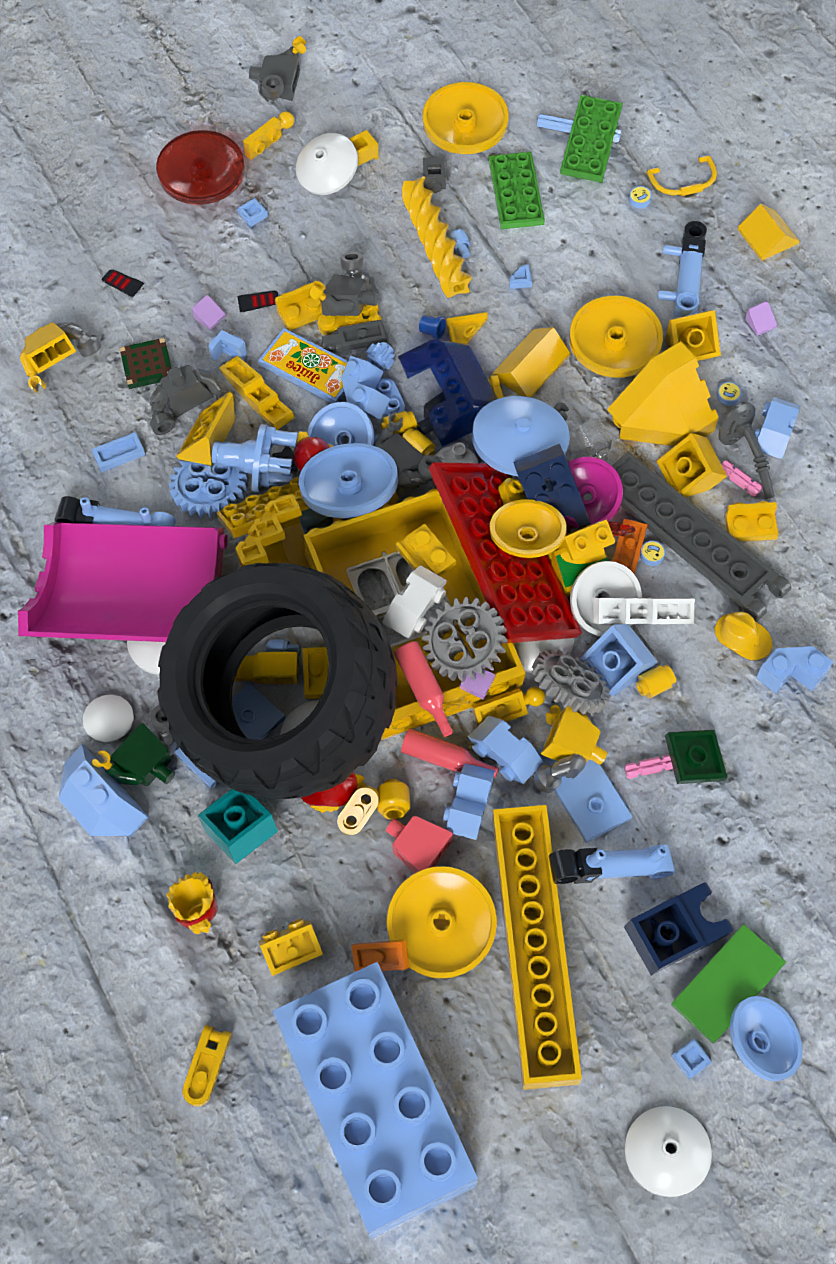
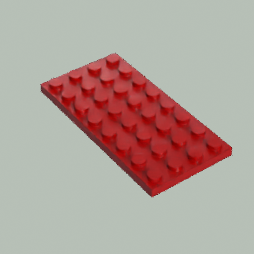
M434 462L428 469L485 601L490 605V609L495 608L498 612L497 616H500L504 621L501 626H504L507 632L502 635L508 640L504 644L577 638L581 635L582 630L573 616L571 606L548 556L544 555L535 558L517 557L500 549L491 538V518L504 505L499 493V485L507 478H512V476L502 473L486 463Z

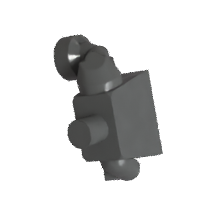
M185 365L180 369L177 367L171 368L168 371V375L160 380L161 385L157 386L151 395L150 406L152 405L151 412L153 414L150 426L156 435L167 434L175 427V421L170 413L164 412L166 404L174 418H177L213 398L214 394L216 395V400H218L227 392L221 391V386L209 371L195 370L190 365Z
M394 412L389 416L388 428L382 430L373 446L387 452L395 461L398 472V486L416 489L433 479L428 468L434 462L442 461L432 455H422L398 433L393 434V431H398L403 426V418L398 423L392 422L396 417Z

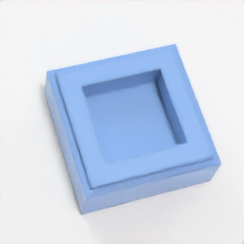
M256 198L237 208L238 214L249 227L268 217L267 210Z
M695 1038L671 1056L689 1080L712 1063V1060Z

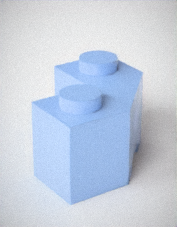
M350 356L341 376L347 403L354 404L361 408L368 416L381 420L390 401L389 397L376 390L384 371L368 361Z
M773 397L771 403L766 402L762 416L766 417L762 429L757 428L755 432L763 453L782 459L801 405Z
M813 646L777 648L761 666L756 679L776 694L791 676L813 691L827 675L834 661Z
M488 715L468 736L473 743V750L482 758L488 757L496 760L501 767L500 773L508 781L514 780L524 784L544 761L529 741L524 737L519 740L515 735L511 734L509 731L511 726L504 720Z
M464 764L461 772L456 771L453 786L457 787L455 799L452 806H446L443 821L447 822L446 830L456 835L477 840L492 788L494 770Z

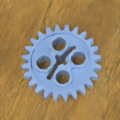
M180 460L181 468L174 467L175 474L170 475V493L176 506H180L182 512L188 510L190 516L197 512L199 518H202L204 513H207L209 518H211L213 512L222 510L226 505L238 504L236 498L243 499L242 491H247L246 483H248L246 473L238 467L224 466L218 463H213L211 466Z

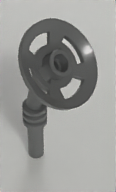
M743 402L735 406L724 418L719 429V440L724 445H732L745 436L755 457L753 462H756L754 466L758 468L756 473H759L765 499L773 498L775 495L768 471L770 466H767L769 461H766L768 457L764 456L751 428L755 418V407L749 402ZM749 410L748 416H741L740 413Z

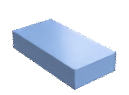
M136 432L91 449L101 473L145 456L144 449Z

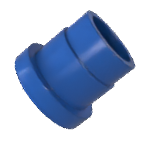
M422 316L419 323L420 332L432 335L434 339L438 340L442 338L445 332V317Z

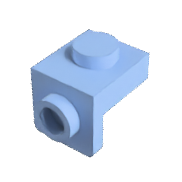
M223 330L216 337H213L209 343L211 359L214 361L223 352L232 357L239 356L242 360L247 356L245 341L239 336H233Z

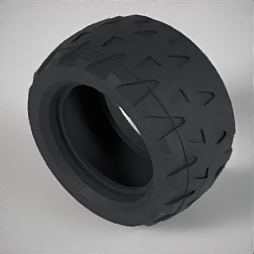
M255 563L239 567L238 571L226 576L215 578L201 588V592L181 609L172 623L173 627L165 645L162 646L158 667L160 668V687L157 690L160 709L168 720L169 732L182 752L200 771L226 787L252 795L253 797L264 799L301 798L315 792L329 790L341 784L358 766H364L377 751L385 728L389 729L393 719L396 700L395 687L398 686L397 669L393 651L382 624L370 607L346 585L332 576L312 568L289 563ZM291 627L317 629L325 642L329 663L326 686L318 704L310 715L292 730L272 738L248 739L236 721L232 705L234 679L243 659L258 642L274 632Z

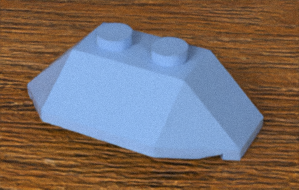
M81 744L64 763L58 800L90 836H132L149 816L127 791L104 771V767L96 768L92 765V760L97 758L84 744Z

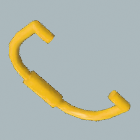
M711 156L699 157V163L707 161L712 172L711 178L703 184L697 183L681 187L678 190L666 189L659 185L653 175L660 172L659 167L647 170V175L656 190L663 194L680 195L682 197L702 192L703 189L710 187L716 180L717 170Z

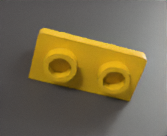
M313 283L305 284L296 290L283 293L275 298L277 313L287 330L291 331L316 321L322 314L321 299L316 300L310 296Z
M760 501L752 504L738 502L728 505L724 516L727 532L739 542L776 540L779 535L775 517L777 503Z
M302 918L290 922L288 928L280 932L275 929L263 934V939L258 941L272 976L323 955L310 921H303Z

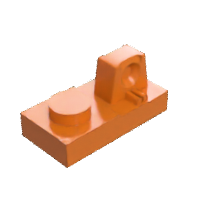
M406 940L355 943L351 945L355 972L378 962L381 971L405 970L409 968Z

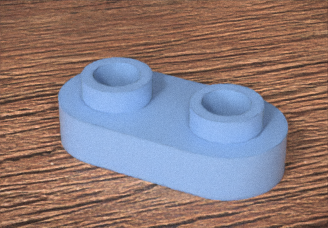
M388 378L380 379L376 390L390 398L383 417L389 416L394 412L404 411L405 404L394 381Z

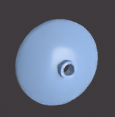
M336 402L322 408L312 419L307 431L309 437L322 438L327 444L333 446L345 444L344 441L347 437H349L348 443L373 445L374 429L368 415L358 406L347 402Z
M752 996L741 1001L733 1010L730 1019V1034L737 1055L750 1071L762 1079L782 1081L791 1077L798 1070L802 1060V1042L794 1021L779 1004L766 997Z

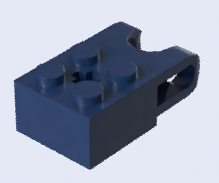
M560 444L513 462L527 499L542 501L553 506L563 517L569 516L574 518L580 528L591 524Z
M704 882L632 918L624 926L651 976L726 937L734 930L727 919L713 923L707 921L702 916L700 911L701 902L712 894L708 883ZM663 933H666L668 936L666 940L661 936Z

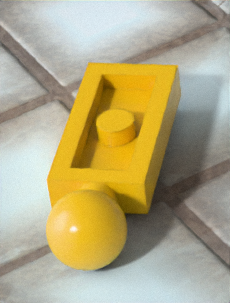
M283 111L278 115V118L274 116L243 140L245 156L252 160L272 143L277 142L282 136L281 129H289L293 126L294 116L288 111Z
M537 686L529 688L525 695H523L522 690L517 688L471 705L477 727L488 715L505 722L527 715L526 705L538 707L544 703L546 695L544 690Z

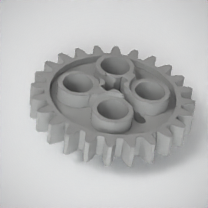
M468 597L464 598L463 604L455 598L454 606L452 607L445 602L446 610L436 609L438 617H429L433 625L424 627L429 635L422 637L428 643L422 647L426 653H429L426 659L429 662H433L431 666L435 671L439 670L443 677L448 674L452 681L456 679L457 675L462 682H465L467 675L472 681H475L476 673L478 672L481 676L485 677L484 669L486 667L492 671L494 670L491 664L492 661L501 662L497 653L506 652L500 645L508 642L507 638L502 635L507 632V629L501 626L504 622L503 619L497 616L498 612L495 608L490 609V605L487 602L481 605L478 598H475L472 604ZM476 618L472 626L466 627V622L469 619ZM456 620H458L461 630L466 635L467 642L475 653L476 657L474 659L471 658L468 648L463 644L462 636L454 625ZM447 631H453L451 637L443 639ZM483 639H486V645L483 648L478 649V642H480ZM464 652L461 660L454 661L457 653Z
M550 649L549 652L544 650L542 653H539L531 667L533 668L531 673L536 676L534 681L541 683L539 688L546 689V695L555 697V703L560 701L563 703L564 708L570 706L573 712L579 709L584 715L586 712L591 715L594 712L600 713L611 697L609 694L611 690L606 687L608 683L601 680L603 677L601 674L595 673L596 668H589L587 661L582 663L578 656L573 658L569 652L564 655L559 649L557 652L553 649Z

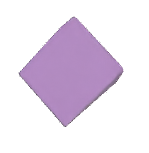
M205 295L192 308L194 319L209 330H212L226 316L222 309L208 295Z
M767 301L748 309L745 320L757 336L777 327L774 315Z

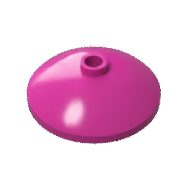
M580 457L567 462L591 524L606 519L607 521L611 520L619 510L623 498V486L616 470L604 460L595 457ZM586 494H591L592 498L590 500H584ZM564 517L566 524L580 528L574 518Z

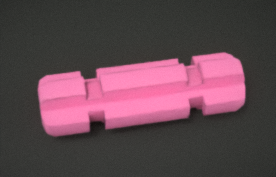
M727 460L721 464L727 476H730L729 479L743 490L747 489V493L756 497L761 492L763 486L756 480L753 482V478L738 467L734 468V464Z
M663 755V758L658 756L641 760L638 764L635 762L627 763L624 767L627 778L631 779L638 777L639 774L644 776L662 772V769L665 771L671 770L673 767L670 755Z

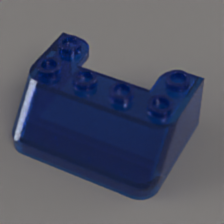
M433 339L398 356L407 378L430 368L446 398V401L434 406L429 412L430 422L442 447L472 433L474 420L479 411L488 403L498 399L471 347L467 344Z

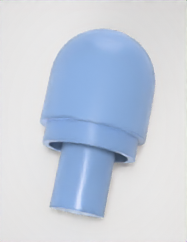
M462 229L451 231L449 238L456 240L454 250L460 253L463 258L469 257L470 252L468 248L470 244L466 233Z
M272 639L267 642L265 652H297L300 655L301 645L290 644V641L286 639Z

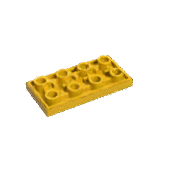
M299 477L286 485L271 487L268 489V492L261 495H251L241 503L228 504L223 510L217 512L219 521L235 539L248 533L257 518L261 519L264 515V508L272 500L293 494L301 512L309 509V507L302 499Z

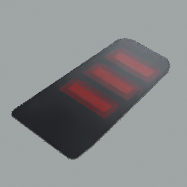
M109 270L102 278V282L130 297H134L144 285L142 281L116 270Z
M274 290L237 296L239 311L242 313L276 305L275 298L278 297V292Z

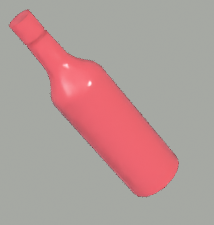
M410 642L401 646L395 651L394 655L420 707L433 715L444 737L451 735L453 730L443 711V692L418 642Z
M410 728L405 735L401 747V753L454 772H461L464 764L494 770L495 778L499 771L498 767L476 760L464 747Z

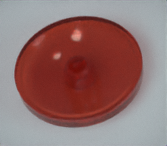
M198 130L181 134L168 142L157 158L156 170L161 187L172 198L188 204L203 205L220 201L233 193L244 177L245 164L241 149L231 138L215 131Z

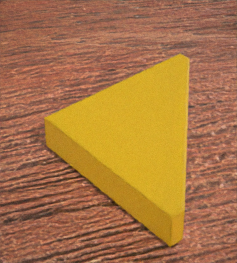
M487 312L446 318V326L454 358L459 356L488 320Z

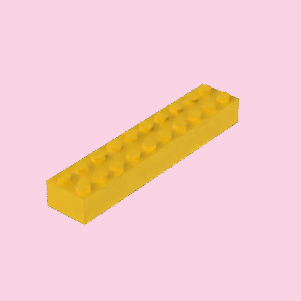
M547 805L493 809L492 825L523 1090L579 1085L582 1075L557 884L553 882L548 857L553 851Z

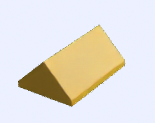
M554 327L533 329L497 367L491 376L498 375L500 383L520 396L531 398L570 356V352Z
M230 391L199 413L176 455L179 460L212 466V450L215 441L224 442L235 422L233 394Z

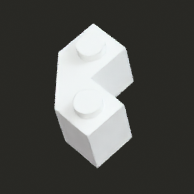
M420 565L411 572L400 594L397 593L392 600L382 623L408 639L416 632L420 633L427 622L424 618L427 610L435 603L439 604L445 596L446 590L443 588L447 580Z

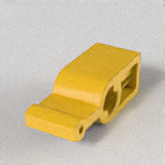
M259 652L254 654V656H245L236 673L234 682L254 681L259 684H298L297 652Z

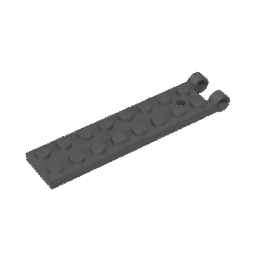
M628 451L612 465L618 473L623 486V498L620 506L640 523L648 524L647 529L738 604L745 613L751 615L755 622H758L767 613L764 604L753 597L765 584L768 586L769 591L777 598H783L791 590V585L786 578L776 573ZM741 572L743 574V577L738 578L734 575V573Z

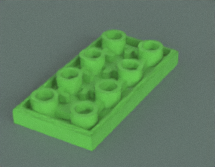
M580 95L560 174L603 183L623 103Z
M532 152L489 156L488 162L500 229L544 225L545 219Z
M743 924L671 1003V1006L714 1044L730 1026L731 1015L735 1007L741 1001L757 996L786 964V961Z

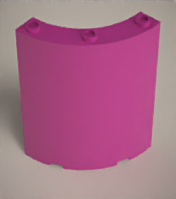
M59 522L44 525L42 558L47 559L45 571L39 572L35 586V592H38L36 597L30 598L25 606L18 610V636L166 642L173 627L172 623L181 609L201 592V588L215 578L221 577L223 551L228 545L227 534H224V528Z

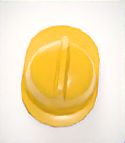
M734 612L726 614L715 625V636L718 641L743 658L760 660L765 658L772 649V638L769 632L762 625L755 622L754 618L748 613Z

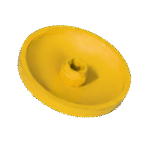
M458 82L441 87L427 99L423 108V128L427 137L436 146L451 153L475 154L486 151L500 142L508 128L509 112L504 99L493 89L478 83Z
M604 296L588 302L578 310L571 323L569 340L573 354L584 367L602 376L622 378L640 373L652 358L659 355L663 342V330L656 314L645 304L624 296Z
M431 867L413 874L399 886L389 904L387 912L389 940H406L409 968L424 976L451 978L472 970L488 954L495 939L497 917L494 903L489 893L476 878L456 868Z

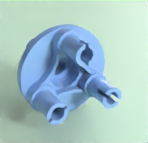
M260 424L256 441L248 440L242 444L215 441L212 450V463L238 467L244 473L252 474L253 492H260L261 487L269 488L270 485H286L293 479V473H291L292 459L271 457V449L274 447V444L296 448L298 433L276 430V427Z

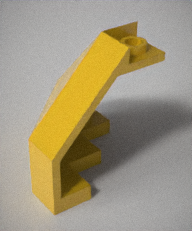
M681 341L652 358L607 409L612 415L614 424L621 428L619 439L676 446L691 433L706 437L715 431L719 419L716 409L711 410L707 399L711 396L705 380L698 377L696 368L699 367L696 357Z
M290 494L270 501L264 508L265 513L261 519L257 518L248 530V537L244 542L240 541L235 548L240 566L255 563H289L310 568L305 557L304 531L299 518L302 516V513L294 495Z

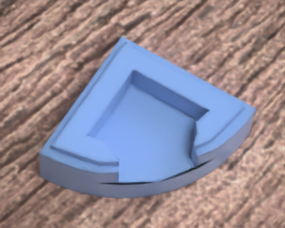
M529 264L520 266L511 275L509 289L532 287Z

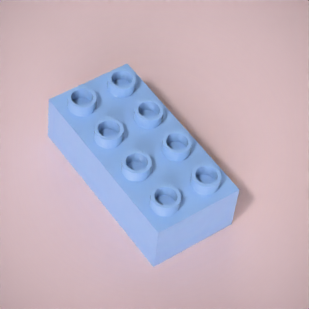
M378 962L273 1010V1014L370 1239L476 1187L478 1177Z

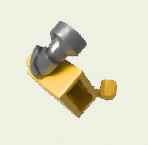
M51 322L25 338V347L20 354V361L27 377H30L28 380L29 387L38 393L36 385L40 383L46 389V383L36 374L41 373L76 352L70 339H76L78 351L83 357H88L95 354L101 348V343L97 336L83 332V329L73 322H60L57 324Z
M552 705L550 713L545 714L546 722L552 725V728L541 754L558 761L553 765H543L534 774L536 787L545 793H551L556 790L564 776L574 779L585 768L589 760L601 765L608 753L596 745L600 736V730L593 725L586 713L584 715L580 711L573 712L570 706L561 711L559 706Z

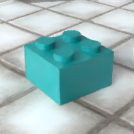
M233 789L198 814L205 832L235 864L278 832L272 814L255 797Z

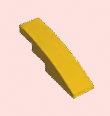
M239 356L234 357L219 367L220 372L234 389L271 427H276V430L295 419L293 411L279 400L277 393L264 383L262 376Z

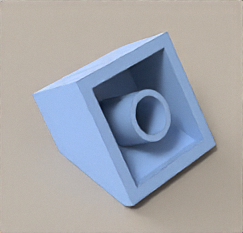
M628 624L612 625L580 658L583 662H588L587 666L589 668H596V674L603 676L601 680L608 683L606 687L611 690L609 692L611 697L638 681L639 675L649 671L658 663Z

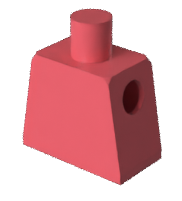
M413 816L406 826L394 818L386 828V832L396 838L392 845L393 853L414 874L421 870L435 867L453 842L452 832L417 816Z

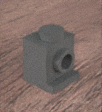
M423 157V176L426 177L424 187L433 190L434 193L440 192L441 189H446L445 157ZM428 167H440V169H428Z

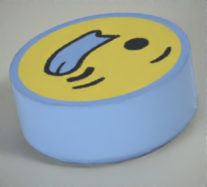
M634 187L630 191V204L636 208H646L651 203L652 193L647 187Z
M724 382L719 386L717 399L721 404L733 406L739 402L741 388L736 383Z
M648 541L642 545L640 558L643 563L648 566H657L663 562L665 548L660 542Z

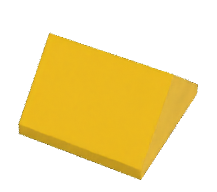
M760 204L737 228L761 261L800 242L776 210Z
M715 310L670 319L665 337L668 348L681 341L696 357L697 361L721 356Z

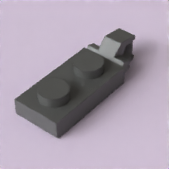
M382 320L339 327L337 331L332 332V335L322 336L323 349L329 352H344L370 347L372 343L376 345L378 342L387 343Z

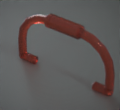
M608 521L609 527L613 531V536L625 537L636 532V528L631 525ZM566 524V533H570L571 529L579 528Z

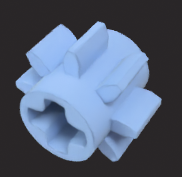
M378 342L376 345L372 343L366 351L368 353L367 361L382 371L385 368L389 370L395 362L393 360L395 356L393 355L394 350L385 342Z

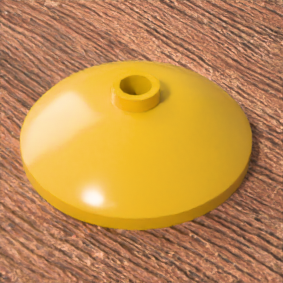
M529 499L516 500L503 505L494 513L490 521V535L494 543L506 553L517 557L535 558L555 551L563 543L566 536V522L563 515L556 508L545 502Z

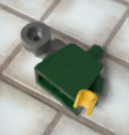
M156 706L150 715L153 727L158 730L159 739L141 722L111 756L106 751L97 752L103 757V763L93 759L92 765L96 768L104 767V771L119 784L136 786L142 784L149 786L156 777L164 784H168L175 776V771L167 765L171 761V756L175 753L177 743L169 732L168 720L161 711L160 706Z

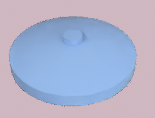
M508 396L488 403L477 414L472 430L473 445L480 458L492 468L513 476H518L513 462L557 444L561 445L564 455H566L570 440L567 423L557 410L545 402L525 396Z
M362 443L341 444L321 451L305 464L299 476V488L306 505L319 514L334 518L357 517L375 511L390 500L398 486L397 466L393 458L378 447Z

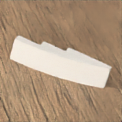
M594 598L593 623L694 624L695 599Z

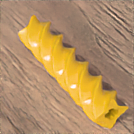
M423 176L415 181H404L402 185L403 203L410 214L413 225L417 229L418 237L424 245L426 255L432 263L434 273L439 279L443 293L447 298L459 293H469L468 284L472 279V275L461 270L464 258L454 254L456 240L446 237L449 225L438 220L441 207L431 203L434 192L423 187L426 177Z

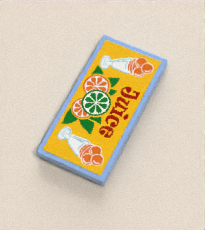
M283 328L258 360L259 366L330 403L339 402L345 395L341 376L348 361Z

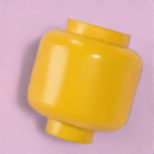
M388 779L377 787L376 790L379 793L377 811L389 820L394 818L397 820L409 811L411 807L410 791L405 783L397 779Z

